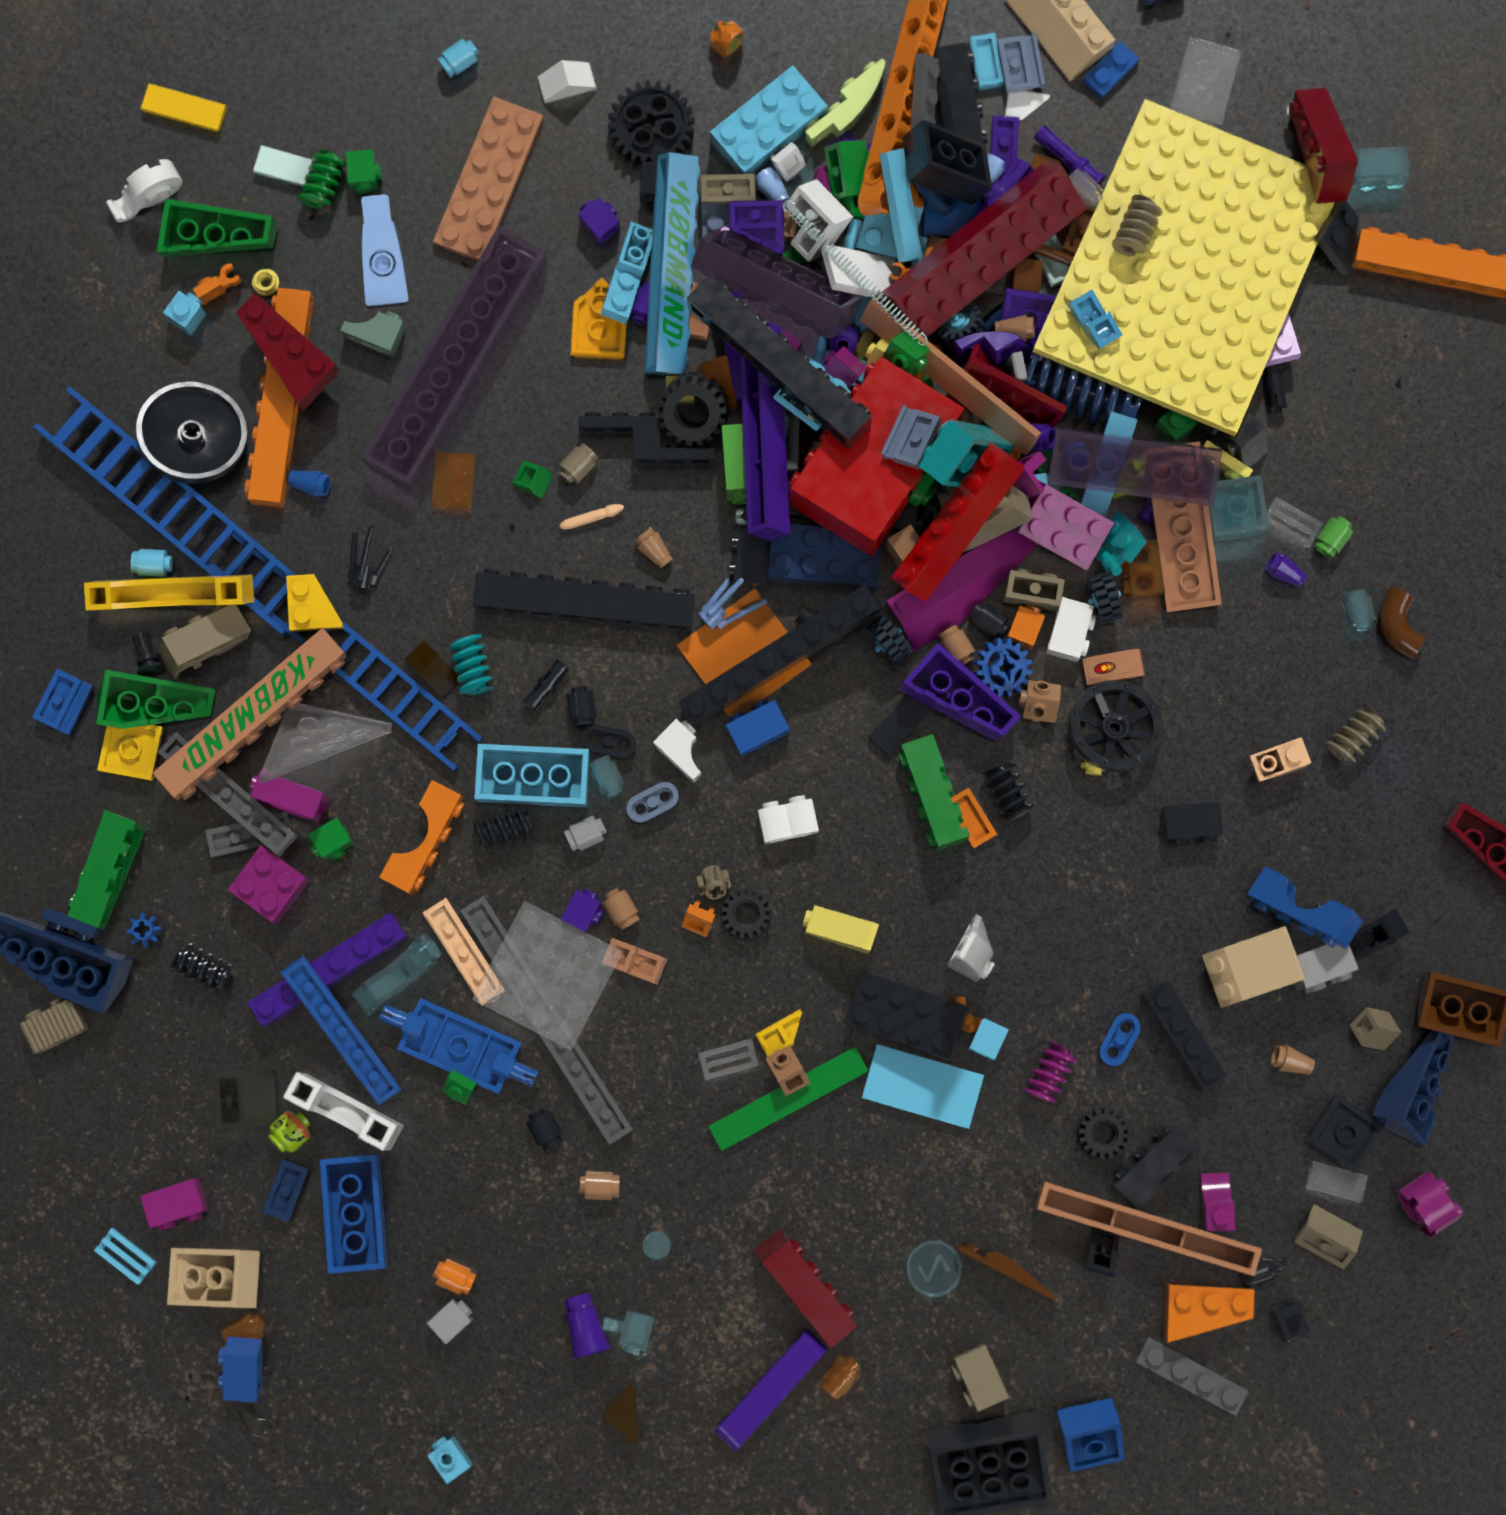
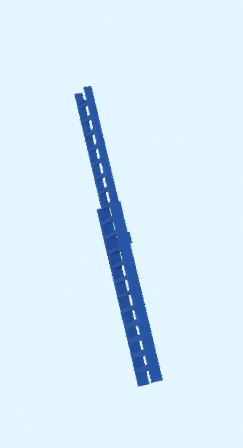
M69 386L66 391L82 405L54 437L38 423H36L34 428L210 576L235 575L252 554L256 556L265 566L253 579L254 593L273 571L286 583L266 607L256 598H254V602L245 605L283 637L290 634L303 645L306 640L298 633L290 632L289 624L284 623L273 613L287 597L286 576L296 574L186 483L177 482L163 476L138 506L132 503L125 496L150 468L149 464L142 457L116 488L108 483L105 478L132 447L140 453L137 442ZM91 413L94 414L102 423L75 453H72L64 446V443ZM113 430L122 440L94 471L84 461ZM174 481L186 493L160 523L157 524L145 512L167 486ZM194 498L207 510L181 540L178 541L165 529L187 503ZM214 514L228 527L199 559L186 546ZM232 536L245 548L223 572L210 559L227 539ZM342 621L343 630L350 635L340 646L342 651L346 653L354 642L358 641L371 653L350 677L341 669L335 673L455 772L458 767L440 753L444 746L447 747L451 743L460 727L479 743L483 738ZM378 658L391 671L373 693L369 694L356 682ZM397 676H400L413 688L391 712L377 699ZM420 693L433 706L419 723L411 729L398 716L414 697ZM440 710L454 723L433 747L419 733Z

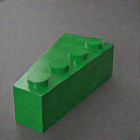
M933 734L902 744V752L898 753L899 760L903 769L908 767L911 778L907 779L908 786L912 795L917 793L920 804L916 805L920 820L926 819L929 830L925 831L929 846L935 845L936 851L968 841L970 834L967 827L961 828L960 824L964 823L959 804L957 802L952 803L951 798L954 797L953 787L949 777L945 775V766Z

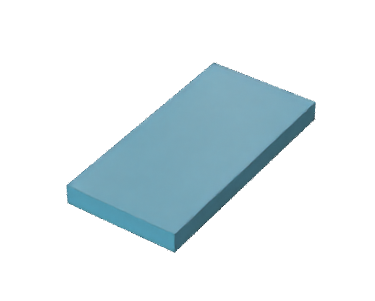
M877 1044L862 1098L969 1129L984 1075Z

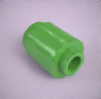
M1338 516L1337 519L1331 517L1317 536V542L1314 547L1325 556L1333 558L1335 554H1339L1353 534V531L1350 529L1352 524L1341 516Z

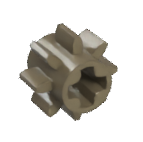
M712 865L704 868L701 876H696L700 895L706 894L709 899H720L726 894V889H731L727 869L721 871L718 866Z

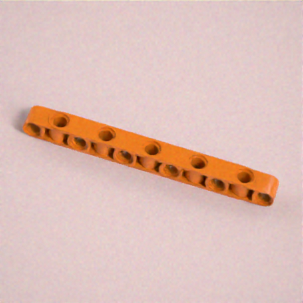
M908 0L858 198V207L864 216L890 213L880 153L904 148L903 136L911 130L916 54H928L933 57L947 0Z

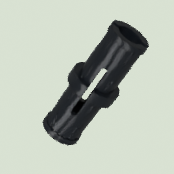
M556 659L543 677H539L536 680L537 684L522 702L534 712H537L546 698L556 692L555 688L570 669L560 660Z

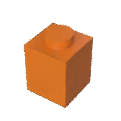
M1025 605V608L1019 606L1007 638H1011L1012 643L1020 642L1022 647L1032 650L1045 615L1040 614L1041 610L1034 606Z

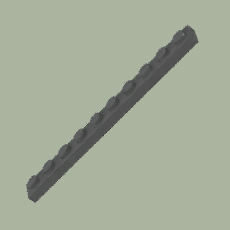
M482 896L460 910L608 1144L611 1145L633 1130L486 898Z

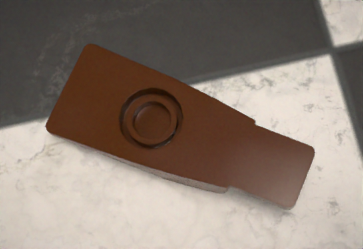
M966 1242L964 1247L960 1244L958 1245L957 1250L1058 1302L1059 1299L1011 1258L995 1251L989 1252L985 1257L979 1255L981 1249L968 1242Z

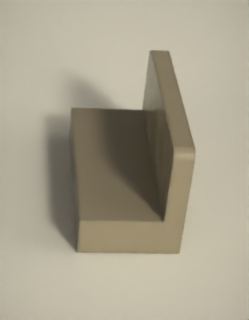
M755 174L701 175L702 204H730V202L755 201Z
M1313 1205L1307 1222L1296 1235L1294 1243L1344 1270L1356 1255L1363 1232L1317 1205Z

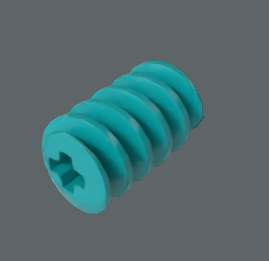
M482 634L459 638L449 646L450 651L457 652L452 656V661L459 663L454 667L455 672L462 673L457 677V682L464 684L459 688L461 694H480L494 688L485 685V683L492 680V676H483V673L490 668L480 663L487 659V655H478V652L485 647L475 642L482 638Z

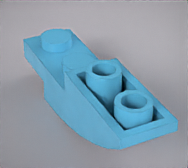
M634 222L630 223L600 315L624 324L627 323L652 247V229Z

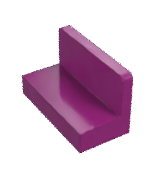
M1040 451L1017 460L1026 468L1013 486L1028 495L1029 498L1039 495L1044 491L1043 486L1033 474V471L1046 460Z

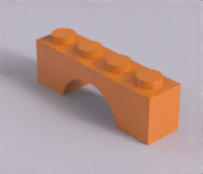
M432 780L419 803L428 819V833L425 840L418 848L411 852L402 854L392 853L379 878L412 895L414 890L418 892L425 880V877L422 875L426 867H432L439 853L436 852L440 841L445 843L452 830L448 826L453 817L458 818L465 806L462 803L464 799L462 795Z

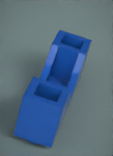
M1267 867L1263 868L1248 892L1250 898L1255 902L1253 906L1265 914H1268L1269 911L1275 913V917L1286 925H1290L1291 922L1298 925L1297 929L1308 936H1312L1313 933L1320 936L1319 940L1329 947L1334 948L1337 945L1343 949L1347 948L1363 923V920L1354 910L1334 900H1330L1315 909L1298 908L1295 903L1296 887L1287 877Z

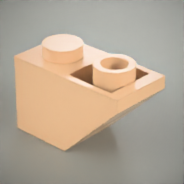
M1302 737L1249 756L1259 782L1285 775L1311 764Z

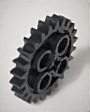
M647 80L644 88L636 82L635 91L626 87V97L621 94L617 95L620 104L612 103V109L616 113H608L609 120L613 121L608 124V130L614 131L610 134V140L617 141L615 143L616 151L624 148L622 151L623 158L631 154L632 164L641 159L643 167V162L651 161L652 163H657L658 155L668 152L676 153V151L685 153L683 144H691V139L687 135H694V128L690 125L695 124L694 117L689 116L693 113L692 107H685L688 103L687 97L679 99V89L671 93V84H668L663 89L659 80L655 87H651L650 81ZM657 103H662L666 105V108L658 112L653 109V106ZM631 112L641 114V117L637 120H630L627 116ZM652 120L655 126L651 127L647 122ZM670 127L675 130V133L671 136H665L661 133L662 130ZM641 136H646L650 139V141L644 145L638 144L636 142V140Z

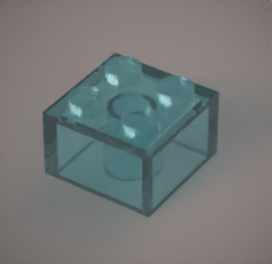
M1261 475L1206 483L1213 542L1265 535L1270 529Z

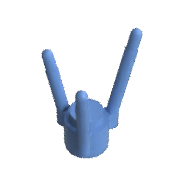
M740 578L718 600L730 583V579H726L708 603L701 608L702 611L698 613V616L711 630L716 626L722 630L730 622L765 605L767 600L763 599L724 619L723 616L727 613L721 606L744 582L743 578Z

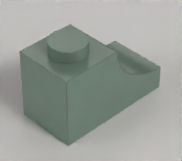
M378 311L373 319L366 322L351 323L344 321L340 331L346 339L394 357L406 327L399 315L389 311L386 314Z

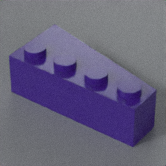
M939 643L897 689L995 742H998L1021 717Z

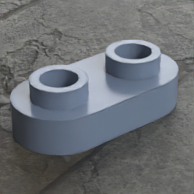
M661 782L633 796L628 801L626 807L629 818L636 823H645L667 812L678 803V790L669 782ZM663 792L670 794V799L667 802L660 800V795ZM644 805L646 807L645 813L637 814L635 811L636 807Z

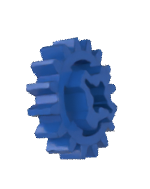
M995 638L993 644L990 642L984 643L986 651L978 650L976 652L981 658L980 660L973 661V664L979 668L973 674L980 675V680L999 697L1002 694L1005 697H1011L1012 690L1015 693H1020V684H1028L1025 676L1033 673V671L1027 669V665H1030L1033 661L1025 659L1029 651L1019 650L1021 643L1014 642L1012 644L1011 638H1004L1003 643L1000 638ZM1009 651L1016 657V659H1013L1009 656ZM990 656H992V659L990 660L989 664L987 665ZM1006 664V669L1000 671L999 666ZM989 676L994 677L997 681V684L994 683Z

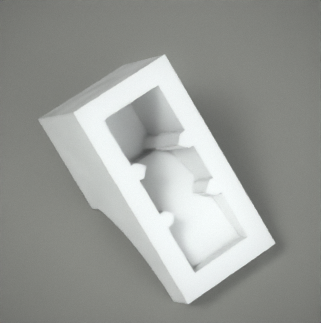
M675 719L653 743L666 758L694 783L701 776V772L695 766L691 756L692 746L696 742V737L693 735L696 730L687 721L684 720L680 723Z

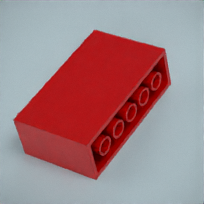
M881 356L876 364L873 362L869 364L863 375L866 377L861 386L856 384L850 393V398L856 404L862 403L870 411L871 427L849 450L827 430H824L819 439L820 446L816 452L814 450L809 452L804 461L805 468L801 474L796 472L788 485L791 487L788 495H790L789 506L871 557L874 556L908 505L913 492L926 474V471L922 468L918 470L894 462V460L889 458L884 459L881 455L903 405L912 410L917 409L939 416L942 421L939 428L945 422H948L949 419L962 421L965 409ZM936 433V435H935V437H934V439H933L931 445H933V443H934L935 440L937 439V437H938L937 433Z

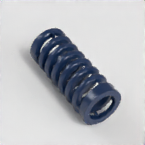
M1034 354L1027 372V379L1023 383L1034 388L1038 382L1036 390L1045 395H1048L1051 389L1050 397L1058 402L1061 401L1065 393L1063 404L1067 406L1065 414L1070 413L1079 397L1075 416L1078 419H1082L1085 416L1092 401L1093 404L1089 416L1091 424L1098 422L1106 406L1102 424L1104 429L1106 428L1111 411L1119 413L1121 410L1120 414L1135 419L1142 401L1141 397L1133 396L1132 393L1122 390L1118 397L1120 388L1109 384L1105 391L1106 383L1098 379L1094 381L1091 387L1093 377L1084 373L1077 382L1079 371L1072 368L1068 369L1063 378L1065 365L1058 362L1055 363L1049 374L1052 360L1039 354Z

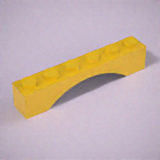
M252 575L104 580L84 583L86 610L182 605H239L254 602Z

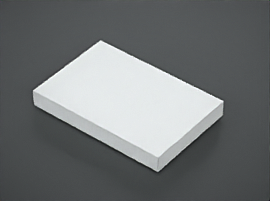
M828 244L827 246H825V250H827L831 245ZM833 246L829 249L828 253H831L838 246ZM823 247L821 252L831 289L870 297V293H866V289L863 290L862 286H859V282L856 283L855 279H852V275L849 276L848 272H845V268L842 269L841 265H838V261L835 262L834 258H831V254L828 255L827 251L823 250ZM838 247L832 254V257L836 256L835 260H838L845 254L839 261V264H841L848 258L842 267H845L852 261L846 268V271H848L855 265L849 274H853L859 268L853 275V278H855L862 272L856 281H860L866 275L860 282V285L864 284L867 279H870L863 288H867L873 282L867 292L871 291L874 286H877L871 292V296L880 289L879 293L874 297L876 299L883 290L896 281L890 279L889 276L898 277L900 275L899 268L891 265L897 262L894 258Z

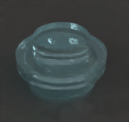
M660 1231L649 1233L643 1241V1250L651 1259L658 1260L664 1258L671 1248L669 1237Z

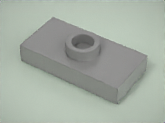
M1022 352L1012 353L1003 364V367L1007 370L1009 376L1024 382L1027 379L1023 354Z

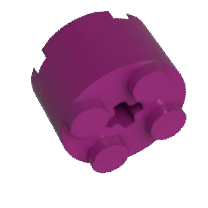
M1431 1172L1423 1173L1397 1191L1400 1194L1398 1199L1407 1215L1413 1222L1417 1221L1423 1225L1419 1230L1430 1239L1456 1222L1463 1215L1460 1206L1448 1197L1447 1193L1450 1190L1446 1183L1440 1177L1436 1179Z

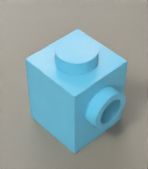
M180 291L177 292L163 312L169 322L190 336L206 316L205 311L200 305L202 302L191 293L184 295Z
M444 1436L430 1446L433 1451L428 1457L447 1484L473 1465L454 1436L449 1440Z

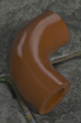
M1390 586L1379 612L1380 628L1387 642L1393 648L1414 660L1426 639L1425 635L1412 629L1407 622V613L1414 601V597L1404 590Z

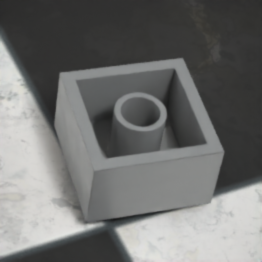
M1324 945L1297 955L1305 980L1293 984L1296 991L1304 989L1305 993L1308 994L1327 987L1325 982L1328 980L1331 981V984H1335L1352 978L1351 972L1358 970V966L1350 946L1348 945L1346 949H1343L1337 945L1334 948Z

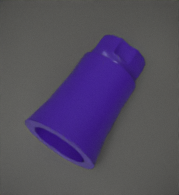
M590 1293L564 1300L565 1308L568 1312L566 1313L572 1341L573 1359L611 1349L601 1326L596 1306H593Z

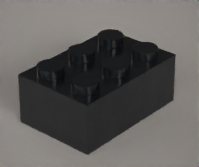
M926 120L920 121L903 136L909 182L969 205H973L992 189L986 144Z

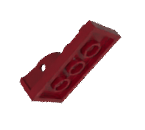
M975 344L969 359L962 369L1030 424H1048L1050 427H1055L1064 415L1067 406L1009 376L1003 366L1000 364L996 366L981 350L980 344ZM948 392L946 393L947 398L965 407Z

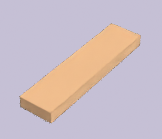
M447 898L423 912L481 1006L505 992L504 987Z

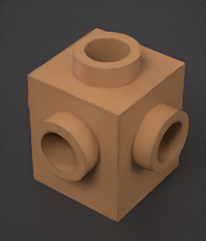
M1028 680L1026 691L1021 690L1019 706L1023 707V718L1055 723L1060 704L1061 685L1050 684L1045 681Z

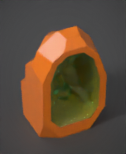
M718 21V24L710 34L711 47L723 57L731 55L744 39V31L733 21Z

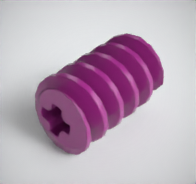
M1048 1040V1044L1053 1050H1043L1042 1053L1047 1057V1060L1038 1059L1037 1061L1042 1070L1033 1069L1032 1073L1037 1079L1029 1078L1027 1080L1032 1089L1023 1088L1022 1090L1044 1102L1056 1103V1099L1051 1093H1061L1062 1090L1056 1084L1057 1082H1067L1061 1074L1062 1072L1071 1074L1072 1070L1067 1066V1063L1076 1064L1077 1060L1072 1056L1073 1053Z

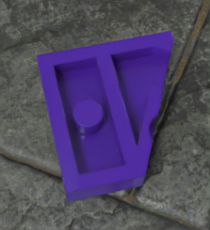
M784 201L730 202V230L778 254H784Z

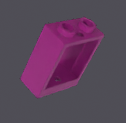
M261 770L258 776L255 775L253 777L249 791H252L251 797L258 802L318 824L322 823L330 802V798L323 792Z

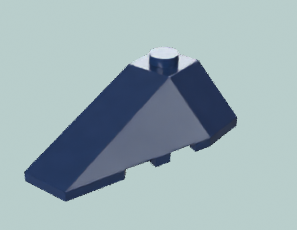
M1432 1030L1386 1086L1379 1101L1375 1104L1373 1116L1379 1123L1385 1126V1129L1420 1147L1426 1146L1436 1121L1437 1114L1432 1112L1436 1097H1441L1443 1088H1440L1441 1072H1445L1448 1067L1454 1040L1452 1035Z

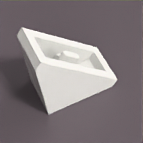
M561 60L538 76L545 103L596 89L591 68L587 62Z

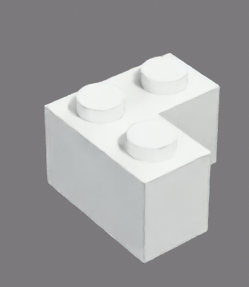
M817 179L798 186L789 201L795 204L791 212L794 213L799 209L795 214L796 217L803 212L798 218L799 220L806 216L802 221L804 229L813 223L807 232H811V236H813L820 230L814 239H817L824 233L818 239V243L827 237L821 246H824L829 240H831L829 245L834 244L853 218ZM787 202L785 206L790 210L794 205L791 202ZM802 226L791 244L808 262L822 257L820 244H817V240L814 241L813 237L809 236L810 233L807 234L806 230L802 229Z

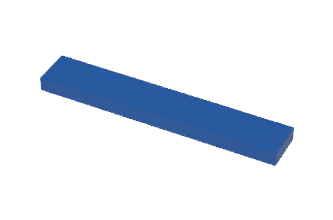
M301 956L280 971L281 975L379 1106L399 1092L401 1087L305 956Z

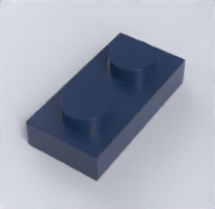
M46 907L41 917L49 921L48 927L61 932L64 931L65 927L75 931L74 937L89 942L90 937L99 940L103 930Z
M282 1159L262 1213L290 1222L310 1169Z

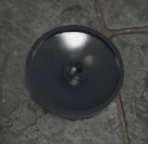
M179 382L163 387L146 400L138 414L136 440L141 455L156 472L177 482L189 484L205 483L224 476L239 462L246 446L247 426L241 409L229 395L208 384Z

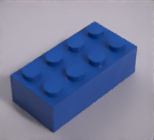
M380 1155L320 1160L328 1274L387 1268L388 1255Z

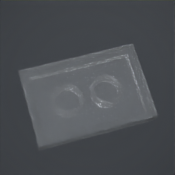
M1190 37L1170 109L1202 123L1220 128L1242 50Z

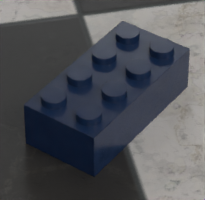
M790 524L789 535L771 540L768 582L854 591L866 584L872 592L876 593L881 545L874 556L871 557L824 527Z

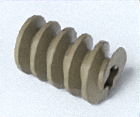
M1134 194L1132 201L1128 205V211L1124 214V220L1120 223V229L1116 232V238L1112 241V247L1118 253L1125 256H1134L1136 253L1144 254L1147 250L1145 245L1151 241L1148 235L1154 234L1155 230L1152 226L1158 225L1159 220L1157 217L1162 215V209L1150 198Z
M1367 704L1362 706L1364 711L1357 710L1355 712L1356 719L1349 718L1348 726L1340 728L1341 734L1336 733L1333 735L1334 742H1326L1330 752L1343 762L1348 760L1355 764L1356 759L1353 754L1364 755L1360 746L1364 745L1370 748L1372 745L1368 738L1371 737L1378 740L1379 736L1376 730L1387 731L1382 718Z

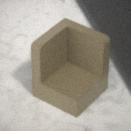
M1366 1007L1350 1024L1361 1046L1378 1050H1385L1402 1033L1389 1012Z

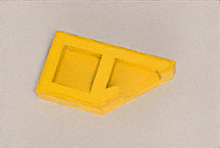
M800 1009L755 1034L767 1057L779 1049L789 1045L793 1046L802 1015Z

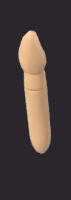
M610 504L605 508L568 518L561 522L559 527L568 530L606 517H613L620 513L624 506Z

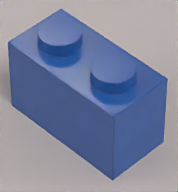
M765 699L753 706L754 711L746 715L743 712H739L728 719L730 723L726 724V730L740 757L790 733V728L775 700L768 702Z
M228 1337L225 1348H220L218 1364L223 1365V1371H220L218 1382L219 1388H223V1400L257 1403L262 1387V1339Z

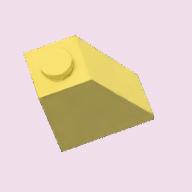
M814 905L813 911L807 910L802 926L807 927L805 934L869 954L879 924Z

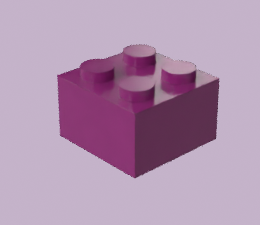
M261 845L228 888V891L272 923L278 924L310 880Z

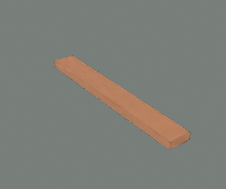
M872 299L869 301L860 318L864 325L888 343L905 330V328H901L902 325H898V321H894V318H891V314H887V311H884V307H880V304H877V300ZM912 329L910 334H913L915 330ZM916 332V333L914 334V337H917V336H919L920 334H919L918 332ZM923 336L917 338L922 343H926V339ZM927 341L926 346L931 349L926 358L928 364L922 372L1020 452L1027 455L1032 450L1041 432Z

